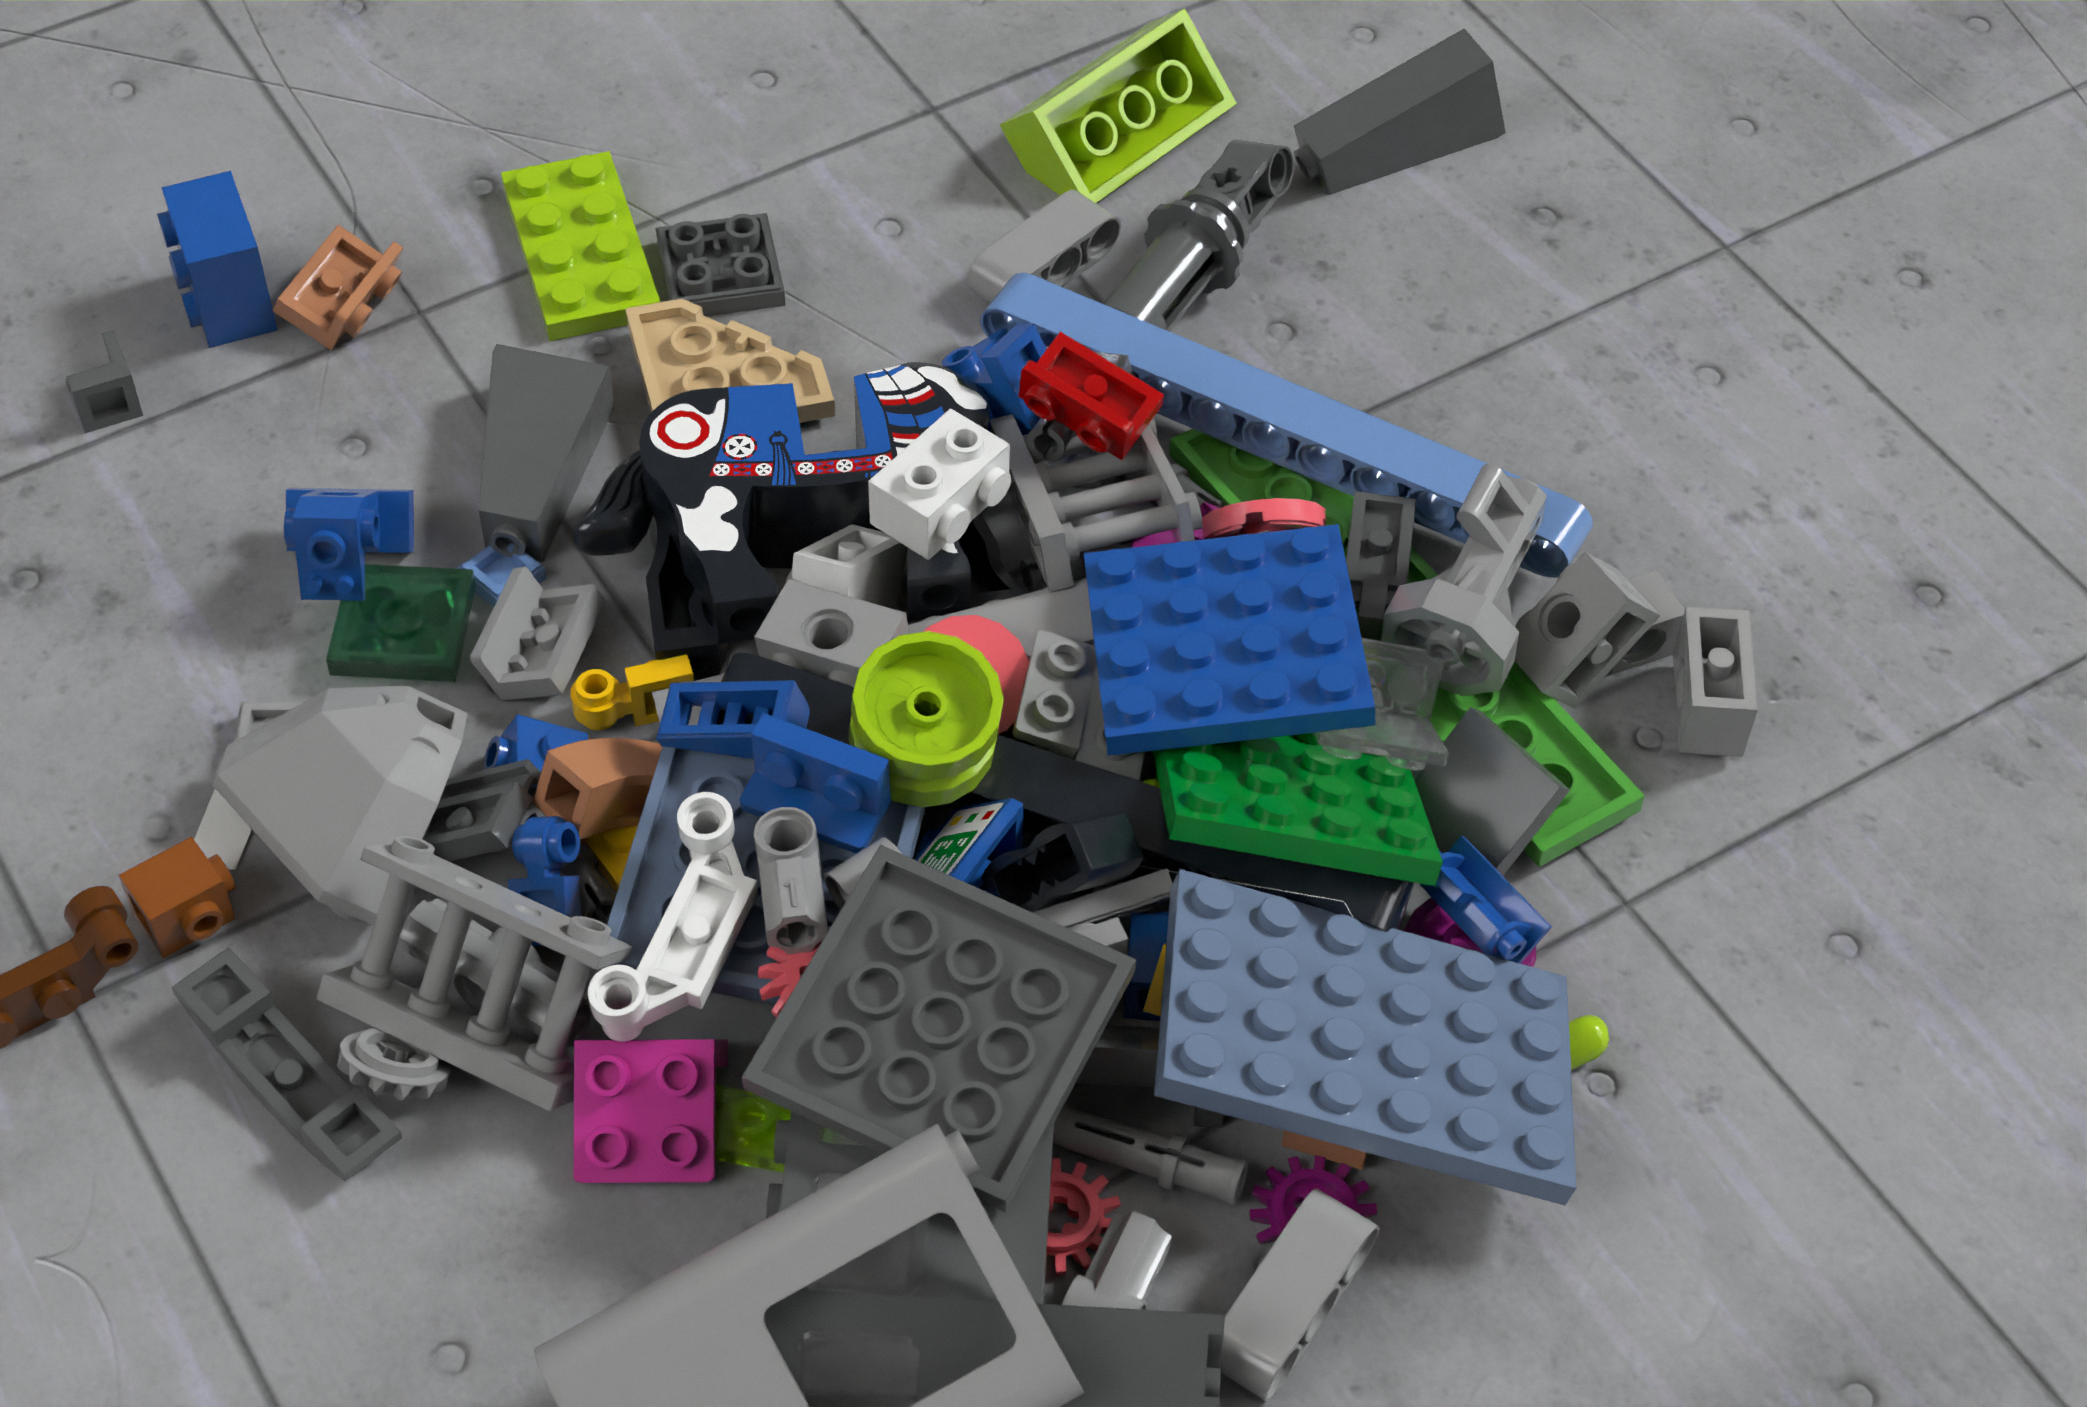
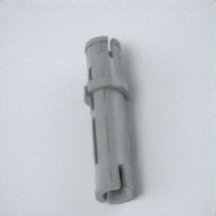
M1063 1105L1054 1122L1053 1146L1158 1179V1186L1173 1191L1178 1185L1227 1201L1228 1204L1234 1206L1242 1192L1248 1170V1161L1233 1159L1190 1145V1138L1188 1136L1174 1133L1170 1139L1067 1105Z

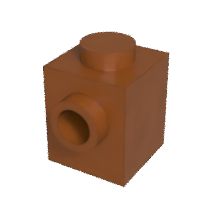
M192 836L119 874L133 915L162 958L194 941L212 936L220 927L235 920L227 893L235 890L236 885L228 868L218 854L207 858Z

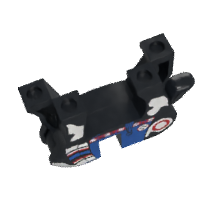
M908 362L854 376L857 449L809 455L804 453L793 383L706 388L677 394L662 402L651 412L641 430L640 450L630 455L613 470L605 480L593 505L576 524L575 543L577 549L591 556L629 553L636 549L647 535L649 529L655 554L646 575L656 660L687 654L694 681L720 675L719 644L755 640L756 633L779 596L777 580L764 568L792 569L795 552L851 524L881 531L870 524L868 481L950 408L987 430L990 419V404L984 391L960 373L941 365L926 362ZM981 514L977 515L969 523L965 533L959 540L952 544L947 543L929 560L906 547L908 621L923 620L932 616H944L982 606L992 600H1004L1030 593V591L1017 583L1004 567L997 540Z

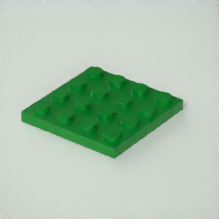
M1363 728L1359 732L1348 734L1341 729L1153 751L1169 838L1172 840L1436 886L1443 861L1401 741L1385 731L1375 728Z

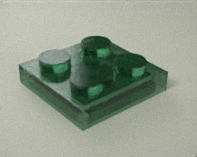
M365 564V600H340L326 657L330 676L456 682L476 589L473 569Z

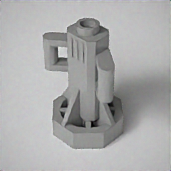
M1483 465L1457 513L1458 521L1470 536L1454 566L1432 579L1399 585L1384 614L1381 644L1414 678L1460 696L1499 691L1515 661L1519 631L1514 627L1508 588L1543 521L1547 495L1534 482L1525 478L1507 476L1495 465Z

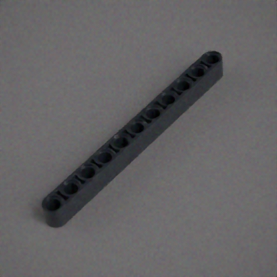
M736 653L732 656L721 682L795 680L810 709L806 729L850 745L848 738L852 717L851 706L854 687L758 655ZM720 709L717 725H723L726 710ZM747 713L745 724H752L754 714ZM998 734L991 768L977 787L952 803L941 804L942 806L955 809L1013 798L1023 803V833L1035 837L1046 828L1056 824L1110 812H1124L1144 856L1140 866L1157 869L1167 868L1168 871L1174 872L1182 869L1220 880L1341 900L1346 903L1356 920L1384 932H1388L1391 928L1399 930L1414 887V882L1172 840L1169 838L1160 788Z

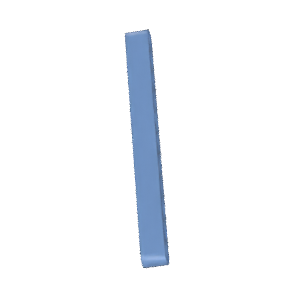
M1023 272L1013 275L981 315V327L987 337L1001 328H1007L1009 332L1016 324L1034 323L1046 349L1061 331L1163 393V404L1157 414L1352 496L1357 491L1416 499L1414 523L1464 544L1470 536L1458 521L1457 513L1482 466L1488 463L1032 274ZM1502 470L1507 476H1511L1514 478H1522L1510 472ZM1537 484L1547 495L1543 521L1519 567L1548 578L1559 577L1560 573L1571 564L1593 528V519L1589 511L1581 503Z

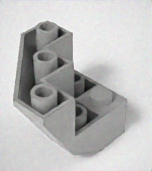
M410 686L328 688L229 744L221 757L212 786L318 902L329 906L335 914L353 922L364 921L374 926L390 874L361 861L363 848L392 841L398 835L411 836L422 840L439 804L462 743L468 713Z

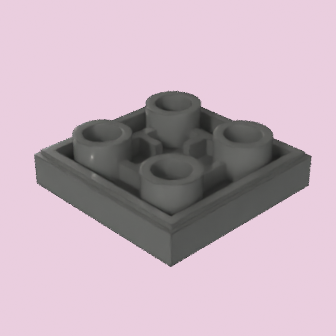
M767 213L755 215L737 214L731 218L702 222L683 221L675 225L655 228L668 301L683 298L701 306L704 316L785 306V291Z
M1472 707L1468 709L1414 780L1438 850L1442 854L1448 852L1459 837L1464 836L1502 876L1570 791L1482 711Z

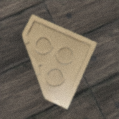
M683 298L625 309L628 330L651 412L665 400L690 390L793 383L799 423L835 416L834 397L821 358L803 350H800L797 355H793L773 346L770 336L731 320L727 325L704 316L701 306Z

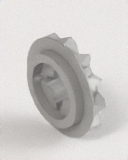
M371 1028L354 1032L346 1036L340 1044L337 1067L349 1075L351 1083L356 1086H368L373 1089L375 1095L386 1093L393 1095L399 1101L410 1095L422 1100L429 1099L432 1093L445 1090L451 1071L450 1063L384 1031Z

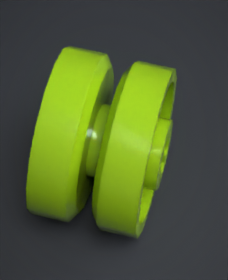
M931 631L899 635L877 647L858 670L852 695V717L848 739L851 746L889 759L892 801L918 807L948 804L977 787L991 768L1004 702L998 674L982 652L958 637Z

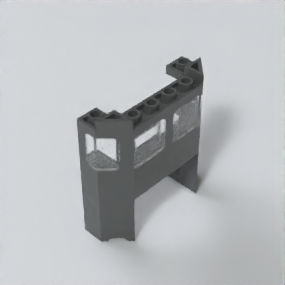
M1106 1025L1076 1083L1155 1088L1160 1028ZM1194 1107V1126L1222 1128L1223 1114ZM791 1111L790 1120H777L774 1162L785 1164L783 1183H770L766 1219L882 1154ZM1053 1124L1006 1213L984 1202H981L1085 1392L1061 1407H1220L1221 1369L1219 1367L1224 1337L1225 1314L1044 1304L1054 1137ZM937 1213L771 1305L764 1314L765 1325L809 1407H908L1007 1351L1013 1346L1016 1339L1015 1331L961 1231L954 1219L946 1213Z

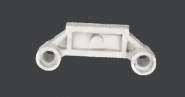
M712 792L693 794L685 799L678 809L677 823L679 835L683 844L689 849L692 860L637 970L626 965H611L598 971L589 983L588 998L592 1014L602 1024L605 1034L615 1041H630L636 1038L645 1026L688 1005L699 1009L703 1008L758 895L757 880L743 875L732 841L735 831L732 808L729 802L719 794Z

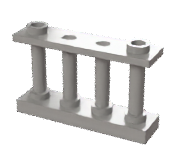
M1013 414L989 419L992 434L1010 444L1009 474L1011 475V484L1007 492L1049 592L1074 586L1070 561L1080 559V552L1171 530L1176 542L1195 541L1193 531L1203 528L1197 497L1194 492L1184 493L1157 440L1154 418L1123 460L1108 452L1051 467H1046L1044 461L1049 460V454L1054 447L1049 449L1043 461L1032 455L1027 445L1028 434H1021ZM1076 436L1071 439L1062 457L1093 449L1086 446ZM1141 470L1144 477L1059 497L1058 492H1053ZM1155 499L1159 507L1074 528L1071 522L1066 523V521Z
M398 835L392 841L364 847L360 860L389 873L387 886L363 961H357L352 966L325 973L316 999L548 1111L574 1101V1065L568 1062L569 1056L564 1050L591 969L598 970L627 960L632 946L610 936L611 928L598 920L583 916H573L570 918L433 855L434 846L419 838ZM417 886L447 900L448 903L420 988L413 989L394 980V972L389 968L415 887ZM475 913L507 929L479 1014L470 1016L451 1007L452 1000L447 994L473 914ZM533 940L566 955L538 1042L529 1044L510 1035V1028L505 1022Z

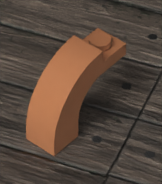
M597 738L578 741L548 750L532 804L546 816H560L566 822L574 824L578 830L580 840L614 828L638 826L663 746L659 743L637 739Z

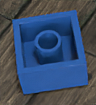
M231 171L161 187L168 211L157 213L166 247L176 245L178 247V250L169 252L170 256L168 257L178 290L189 287L191 291L181 294L190 327L202 325L209 348L278 331L258 246Z

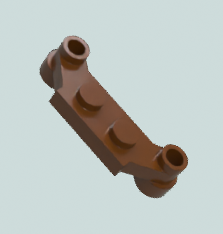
M94 886L74 896L64 910V918L74 933L70 941L0 975V1049L6 1047L20 1035L52 1019L65 1017L72 1013L79 1005L95 998L93 989L110 968L121 966L135 956L139 947L138 942L126 924L127 911L112 888Z

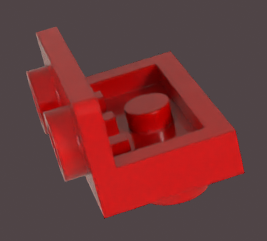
M1060 331L1037 363L1029 360L1022 368L1018 397L1023 399L1026 406L1037 416L1045 420L1055 419L1075 431L1078 438L1089 448L1097 452L1107 451L1123 460L1162 407L1164 394Z

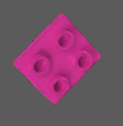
M645 1039L625 1042L615 1040H574V1180L578 1183L713 1181L716 1177V1068L728 1067V1039Z

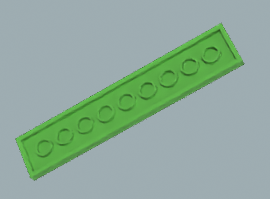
M1190 429L1170 439L1169 455L1190 473L1189 478L1198 486L1224 502V506L1251 500L1284 498L1316 502L1324 507L1326 526L1339 525L1346 559L1354 496L1195 429ZM1411 546L1407 584L1429 580L1437 576L1438 574ZM1355 608V609H1356V614H1357V619H1358V611H1359V609H1358V608ZM1381 642L1380 644L1369 643L1376 647L1381 661H1376L1378 678L1374 684L1435 752L1468 709L1472 707L1482 711L1570 789L1524 849L1538 867L1641 811L1645 795L1554 698L1541 692L1515 661L1499 691L1460 696L1414 678Z

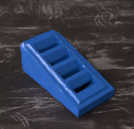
M795 680L670 683L656 739L664 747L754 759L751 733L763 713L807 728L810 709ZM693 706H700L701 711L697 725H688ZM720 709L726 710L723 725H717ZM747 713L754 714L752 724H745Z

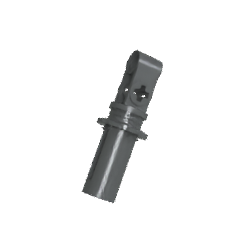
M1232 140L1229 142L1223 154L1202 175L1200 182L1194 189L1188 191L1180 200H1175L1169 204H1159L1147 218L1148 230L1144 233L1148 249L1103 304L1170 332L1201 292L1212 293L1216 289H1228L1240 276L1239 268L1243 261L1242 249L1248 243L1250 233L1258 228L1262 218L1277 199L1286 193L1291 184L1294 171V160L1291 150L1287 146L1244 140Z

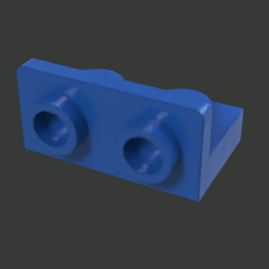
M763 713L751 733L755 771L740 797L741 809L761 817L773 809L795 807L805 811L813 818L819 840L855 854L868 847L891 803L889 759Z

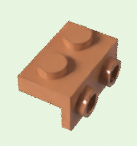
M337 225L279 296L272 311L332 351L345 333L355 338L373 312V309L368 306L373 297L376 295L384 300L395 287L402 275V271L396 268L395 265L404 248L393 241L382 255L340 225Z

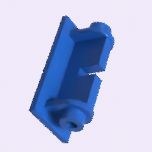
M1460 836L1448 852L1442 854L1439 851L1443 864L1436 886L1420 884V886L1485 954L1521 964L1552 926L1464 836Z

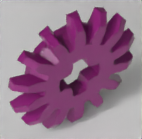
M1315 1155L1313 1169H1302L1298 1156L1287 1158L1290 1174L1286 1177L1271 1166L1265 1171V1174L1273 1185V1190L1255 1185L1251 1193L1254 1198L1266 1205L1267 1208L1249 1209L1250 1221L1267 1225L1271 1224V1227L1256 1234V1239L1260 1244L1276 1242L1297 1211V1208L1294 1206L1302 1203L1309 1193L1316 1188L1365 1218L1377 1214L1376 1203L1358 1204L1357 1199L1370 1188L1365 1180L1349 1187L1344 1181L1351 1167L1342 1163L1334 1174L1324 1170L1325 1157Z

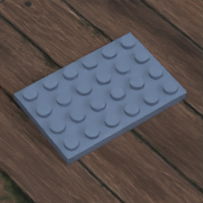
M1179 869L1171 886L1154 1096L1564 1206L1567 1204L1577 1187L1566 976L1394 928L1384 932L1348 915L1334 914L1322 908Z

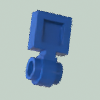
M560 816L529 818L524 824L516 828L512 839L514 856L519 863L524 864V868H527V878L508 879V889L570 918L581 916L579 876H560L559 871L568 863L573 862L578 856L580 837L574 824L566 822ZM532 940V943H531L532 946H533V945H542V944H540V943H538V942H536V941H533V940Z

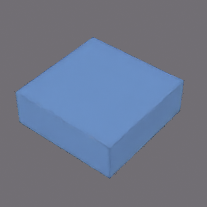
M509 544L507 550L511 553L513 551L514 544ZM491 545L457 567L459 579L493 607L514 568L527 567L538 583L546 579L545 567L526 552L522 556L513 554V558L496 552Z

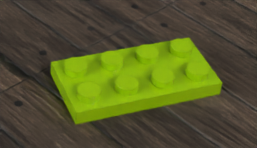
M610 151L501 172L504 194L549 341L627 326L626 308L660 302Z

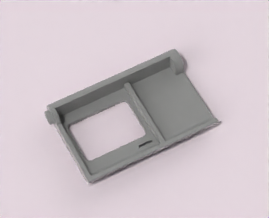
M938 1123L534 1348V1355L539 1370L558 1407H809L765 1325L764 1314L771 1305L937 1213H946L956 1222L1015 1331L1016 1339L1013 1346L1007 1351L908 1407H1061L1085 1392L968 1179L969 1175L980 1170L959 1130L945 1136Z

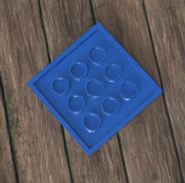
M1338 524L1084 553L1107 756L1376 726L1375 703Z

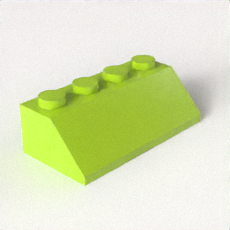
M1184 8L1149 22L1000 123L999 126L1026 173L1058 195H1062L1069 190H1077L1094 203H1097L1237 103Z

